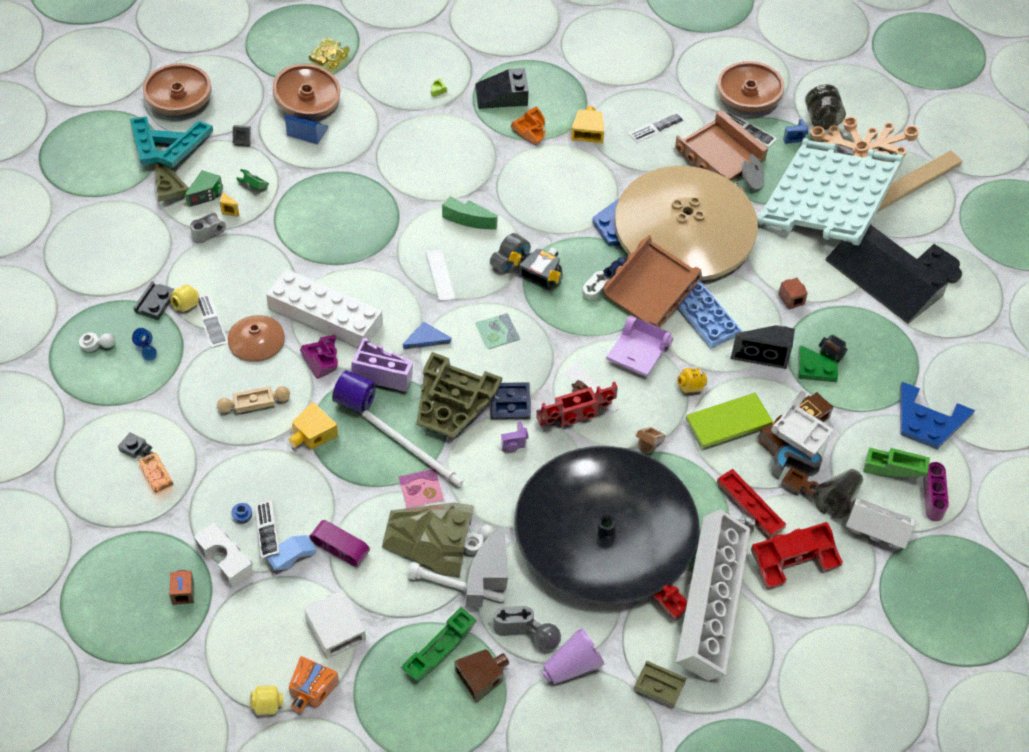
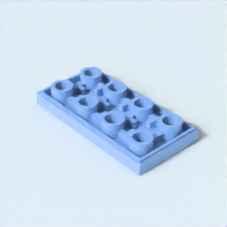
M701 281L697 283L677 307L710 349L735 338L736 333L742 332L740 327Z

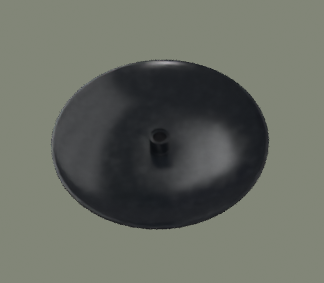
M615 446L578 448L546 462L524 485L516 504L514 517L518 546L533 571L554 589L573 598L598 604L635 602L661 592L665 585L669 587L682 575L690 564L697 548L700 531L696 505L689 490L679 477L667 466L646 454Z

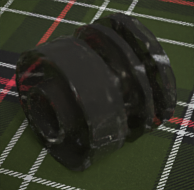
M822 84L814 87L807 93L805 104L814 127L821 126L826 130L833 125L838 126L845 119L846 111L839 91L834 85Z

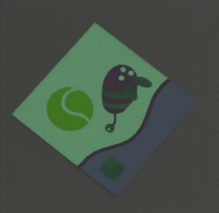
M508 313L475 322L487 349L520 339Z

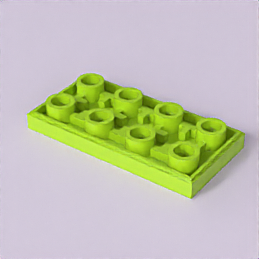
M756 392L687 414L685 418L702 449L761 430L764 426H770L773 423Z

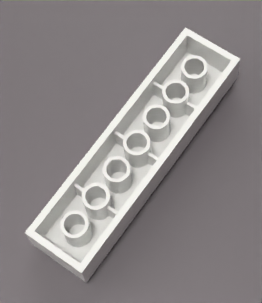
M721 509L703 518L676 659L678 664L707 681L726 675L750 534L749 527Z

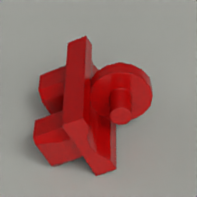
M671 584L669 587L665 585L662 591L653 595V597L673 619H677L686 612L688 601L679 593L680 589Z

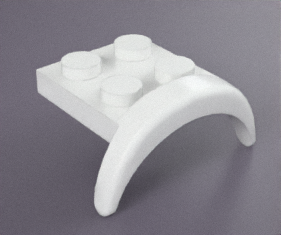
M801 390L780 420L773 425L771 431L813 459L834 429L799 408L806 396V391Z

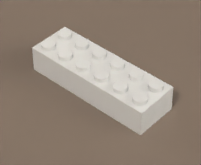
M287 269L266 293L269 309L328 335H335L337 339L359 348L363 338L368 339L370 343L383 325L382 310Z

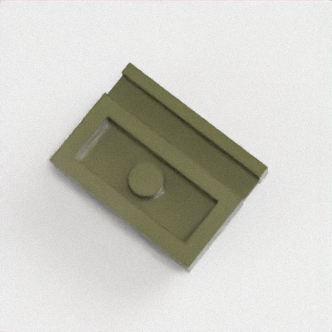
M646 660L645 666L634 686V691L674 708L687 678Z

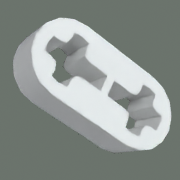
M603 271L594 273L583 286V297L589 301L597 299L604 291V284L609 280V277L606 278Z

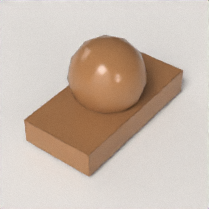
M652 427L640 429L636 434V437L639 438L638 449L644 454H651L656 449L657 444L664 442L666 435Z

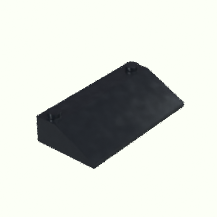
M871 224L859 245H853L852 242L842 240L825 259L907 324L942 298L948 285L945 279Z

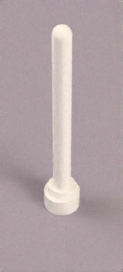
M412 562L407 574L409 579L424 578L466 591L467 583L426 571L424 567H421V564ZM484 590L485 598L498 602H504L506 599L504 594Z

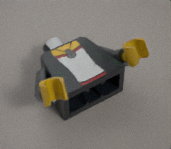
M550 248L547 252L542 249H536L533 253L531 252L523 256L517 252H511L508 261L514 262L515 266L519 265V277L550 290L553 282L558 284L563 279L560 258L557 257L559 253L555 248Z

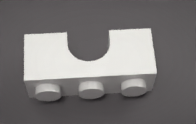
M213 523L193 536L196 548L208 561L217 555L226 556L218 564L220 575L232 588L253 575V562L248 555H243L240 552V547L235 541L231 542L228 539V534L222 527L218 528Z

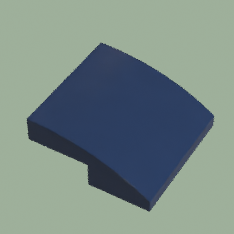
M530 382L501 383L496 395L491 399L492 418H531Z

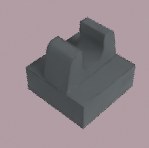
M234 125L233 143L250 145L251 126Z

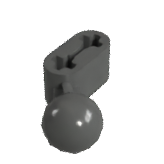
M528 606L502 607L494 612L493 628L499 635H517L531 632L534 634L536 644L543 650H553L558 647L561 641V633L558 627L551 623L540 624L534 619V611Z

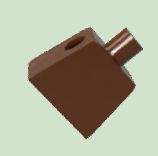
M487 649L454 661L456 674L476 703L502 683L503 671L501 669L509 665V660L504 653L493 658Z

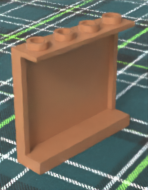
M722 110L716 113L715 121L684 139L677 135L675 142L677 152L687 158L690 163L698 168L722 175L730 181L743 175L742 162L746 160L750 164V155L756 156L760 163L766 160L768 148Z
M648 235L646 239L640 241L635 252L628 255L624 265L617 268L613 278L606 281L603 290L605 297L634 317L661 328L702 279V269L697 266L694 268L690 267L652 242L651 236Z

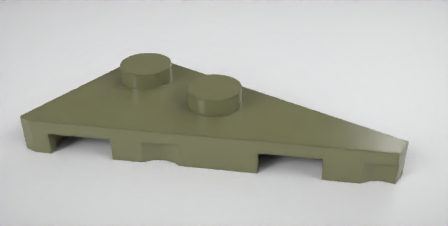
M159 162L154 163L158 202L184 196L189 187L169 166Z

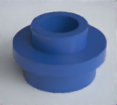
M247 503L236 504L231 511L233 519L240 523L247 522L252 516L251 506Z

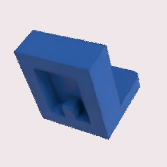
M799 119L798 126H788L785 128L783 137L785 144L802 142L803 138L806 137L808 126L805 125L804 120Z

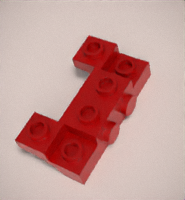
M614 381L611 387L601 389L598 386L596 393H594L592 387L556 397L555 404L546 406L545 403H542L541 410H536V418L540 426L552 424L557 420L561 426L574 424L583 419H591L597 415L598 408L607 407L612 404V400L617 398L618 386Z
M828 522L805 529H795L785 535L778 534L772 539L752 544L751 553L759 567L758 573L766 589L786 583L787 579L782 570L785 567L814 558L818 561L823 572L840 567L843 564Z

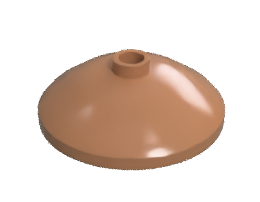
M264 315L245 317L237 321L228 333V345L231 352L236 357L249 362H259L272 358L281 350L285 341L284 330L280 323Z

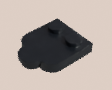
M933 244L918 258L919 261L946 281L957 282L962 277V270L959 268L960 261L936 244Z

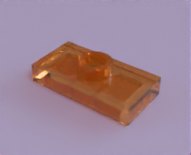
M157 452L138 460L139 466L155 493L174 485Z

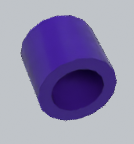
M345 370L335 384L332 401L358 413H363L374 400L376 384L372 380Z

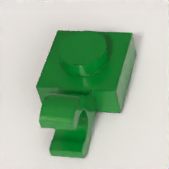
M240 169L244 177H237L238 182H247L250 184V188L258 191L259 189L268 188L269 183L251 174L246 169Z

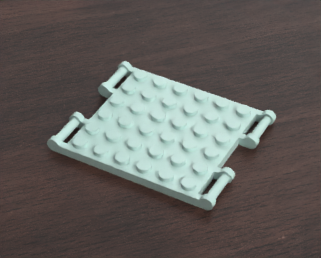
M803 138L802 145L761 214L757 216L758 226L767 225L791 232L794 225L824 230V239L829 240L833 238L852 242L853 245H859L904 161V155L875 152L873 149L868 150L866 158L836 153L837 143L828 144Z

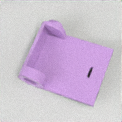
M629 316L624 325L622 335L606 356V359L647 377L666 347L670 348L673 342L672 333Z

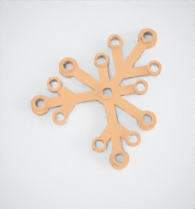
M849 116L844 119L843 127L847 132H850L855 143L842 139L839 127L836 125L829 128V135L825 134L823 127H813L811 129V138L816 142L824 140L827 142L822 143H837L838 146L852 149L855 153L854 156L866 158L868 150H875L876 148L896 153V155L902 154L905 157V147L891 144L906 139L914 141L918 137L919 130L916 126L910 125L905 128L904 133L887 138L889 134L894 132V124L886 123L878 139L870 143L872 139L877 138L878 130L874 127L869 128L864 140H861L856 129L857 119ZM875 150V152H880V153L889 154V153L886 152V151L881 152V151Z

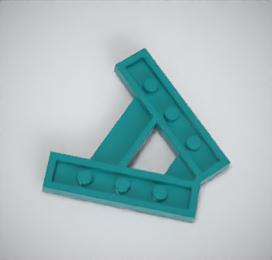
M147 116L130 119L141 165L159 162L173 168L213 132V125L199 120L186 132L150 130ZM154 142L173 144L165 151L155 149Z

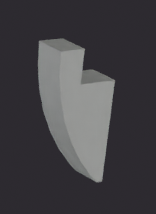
M504 527L496 529L485 540L473 559L467 581L465 607H482L484 590H506L508 569Z

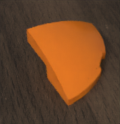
M537 106L527 111L523 117L513 121L510 125L520 136L535 144H538L546 133V130L543 131V125L546 122Z

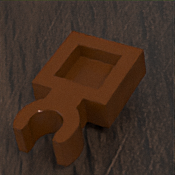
M793 467L789 469L781 483L782 486L797 494L801 490L804 491L809 498H814L815 492L811 489L818 491L820 487L819 483L815 481L809 482L808 475Z

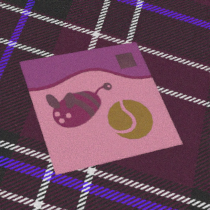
M435 469L398 476L407 508L444 500Z

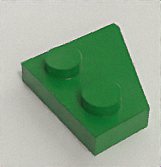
M799 346V379L837 382V362L804 346Z

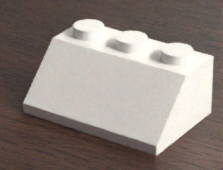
M857 497L846 527H849V530L853 533H865L874 541L881 542L883 540L888 542L890 547L900 550V548L905 549L914 528L915 519Z

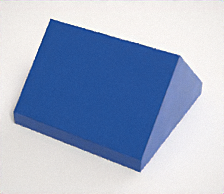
M285 115L287 136L317 145L329 125L309 119Z

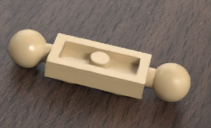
M271 386L233 393V400L228 398L219 399L217 409L221 413H228L235 407L236 413L271 407L275 406L274 399L281 402L288 400L290 391L287 387L280 386L275 392H272Z

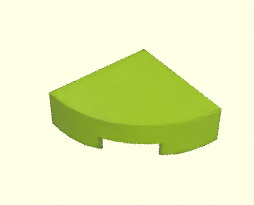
M440 78L434 80L431 86L432 97L446 93L447 87Z

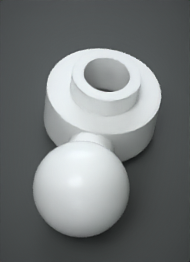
M90 332L82 335L79 340V344L85 352H93L100 345L104 348H111L115 343L114 336L109 333H105L98 338L95 333Z
M484 525L479 529L478 534H467L464 552L469 555H476L483 541L494 532V529L489 525Z

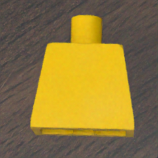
M593 106L586 107V110H578L572 125L571 140L603 143L604 122L602 112L596 111Z
M312 402L293 420L292 428L294 434L288 440L294 448L304 443L309 449H314L337 437L338 427L324 411Z

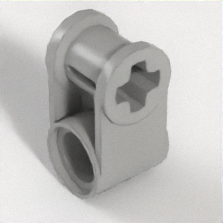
M209 212L190 223L191 237L196 243H203L221 234L226 228L225 222L220 221L215 212Z

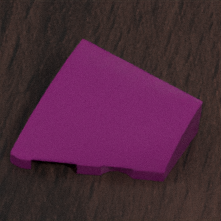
M335 335L320 337L318 342L302 345L300 348L302 355L316 378L324 377L338 367Z

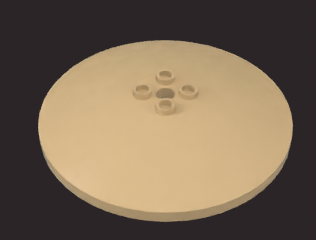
M691 166L659 168L638 177L621 194L615 213L616 234L628 255L632 252L634 253L640 241L650 235L652 242L692 268L697 266L702 269V279L700 281L721 277L741 265L754 247L758 230L755 209L746 194L736 184L715 172ZM688 211V212H691L692 214H691V215H686V214L683 213V212Z

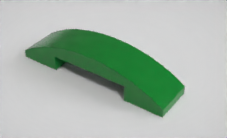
M460 607L446 621L447 625L419 653L415 652L401 666V669L418 682L432 672L454 651L477 620Z

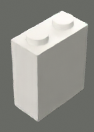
M343 590L338 593H332L319 602H312L304 608L306 620L327 659L366 641L365 629Z

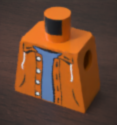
M301 656L289 684L290 696L295 698L291 708L299 713H302L307 704L318 708L338 685V672Z

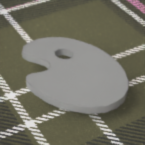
M750 155V164L746 160L742 162V173L747 185L753 190H758L763 185L764 172L758 158Z

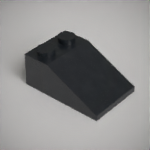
M525 68L507 69L475 83L478 109L528 106L529 90Z
M774 325L736 333L730 359L787 369L793 347L795 328Z

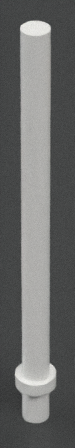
M368 410L362 413L365 419L442 474L446 481L452 482L458 487L463 484V480L456 476V472L448 470Z

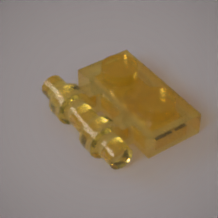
M326 36L309 54V60L321 66L327 62L329 63L327 68L332 70L340 64L342 59L348 56L350 48L348 46L341 48L339 41Z

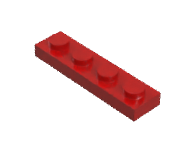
M731 469L717 479V484L751 519H755V523L769 538L785 529L786 523L734 469Z

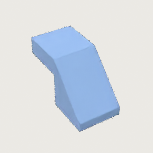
M307 535L291 536L278 545L279 553L266 556V558L275 570L291 569L298 557L314 556L317 548Z

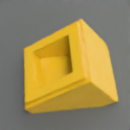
M223 193L220 199L221 213L239 216L238 202Z

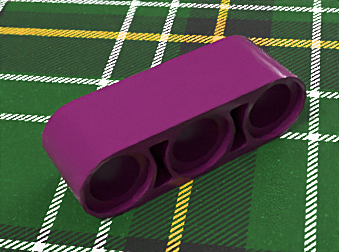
M932 462L929 464L927 476H923L926 515L930 520L940 521L943 519L949 506L946 469L943 464Z
M321 520L309 535L310 540L315 545L355 567L359 566L370 551V547L364 541L326 520Z

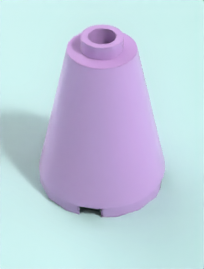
M579 629L543 665L545 670L542 673L548 682L553 681L556 684L601 668L605 664L587 633L583 629Z

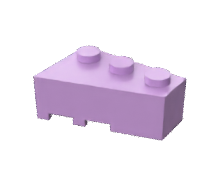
M363 338L351 362V372L374 381L376 385L407 392L412 381L413 362L394 352L390 354L384 351L382 346H375L369 343L368 339Z

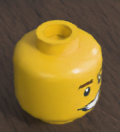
M685 368L677 377V384L685 393L701 392L707 385V376L700 368Z

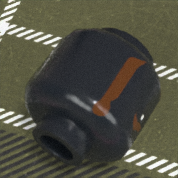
M830 335L828 338L823 337L818 345L821 348L820 354L835 362L837 360L841 361L848 350L846 342L835 335Z

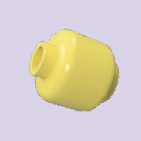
M183 285L172 292L170 297L171 305L176 310L186 312L198 305L199 293L192 286Z
M274 685L257 686L254 691H251L250 709H254L257 715H274L277 713L278 707L283 706V693H279L278 688Z

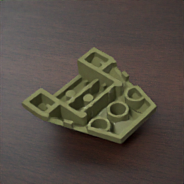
M431 352L423 370L424 379L421 387L422 395L419 403L417 425L454 438L496 395L503 377L484 371L482 376L451 366L448 357Z
M453 502L390 510L382 548L403 558L409 557L415 560L416 563L421 564V566L424 564L432 568L436 574L460 578L463 551L468 527L472 521L474 505Z

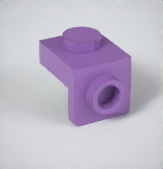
M522 421L517 422L516 432L501 434L502 452L525 448L526 439H529L527 428H523Z

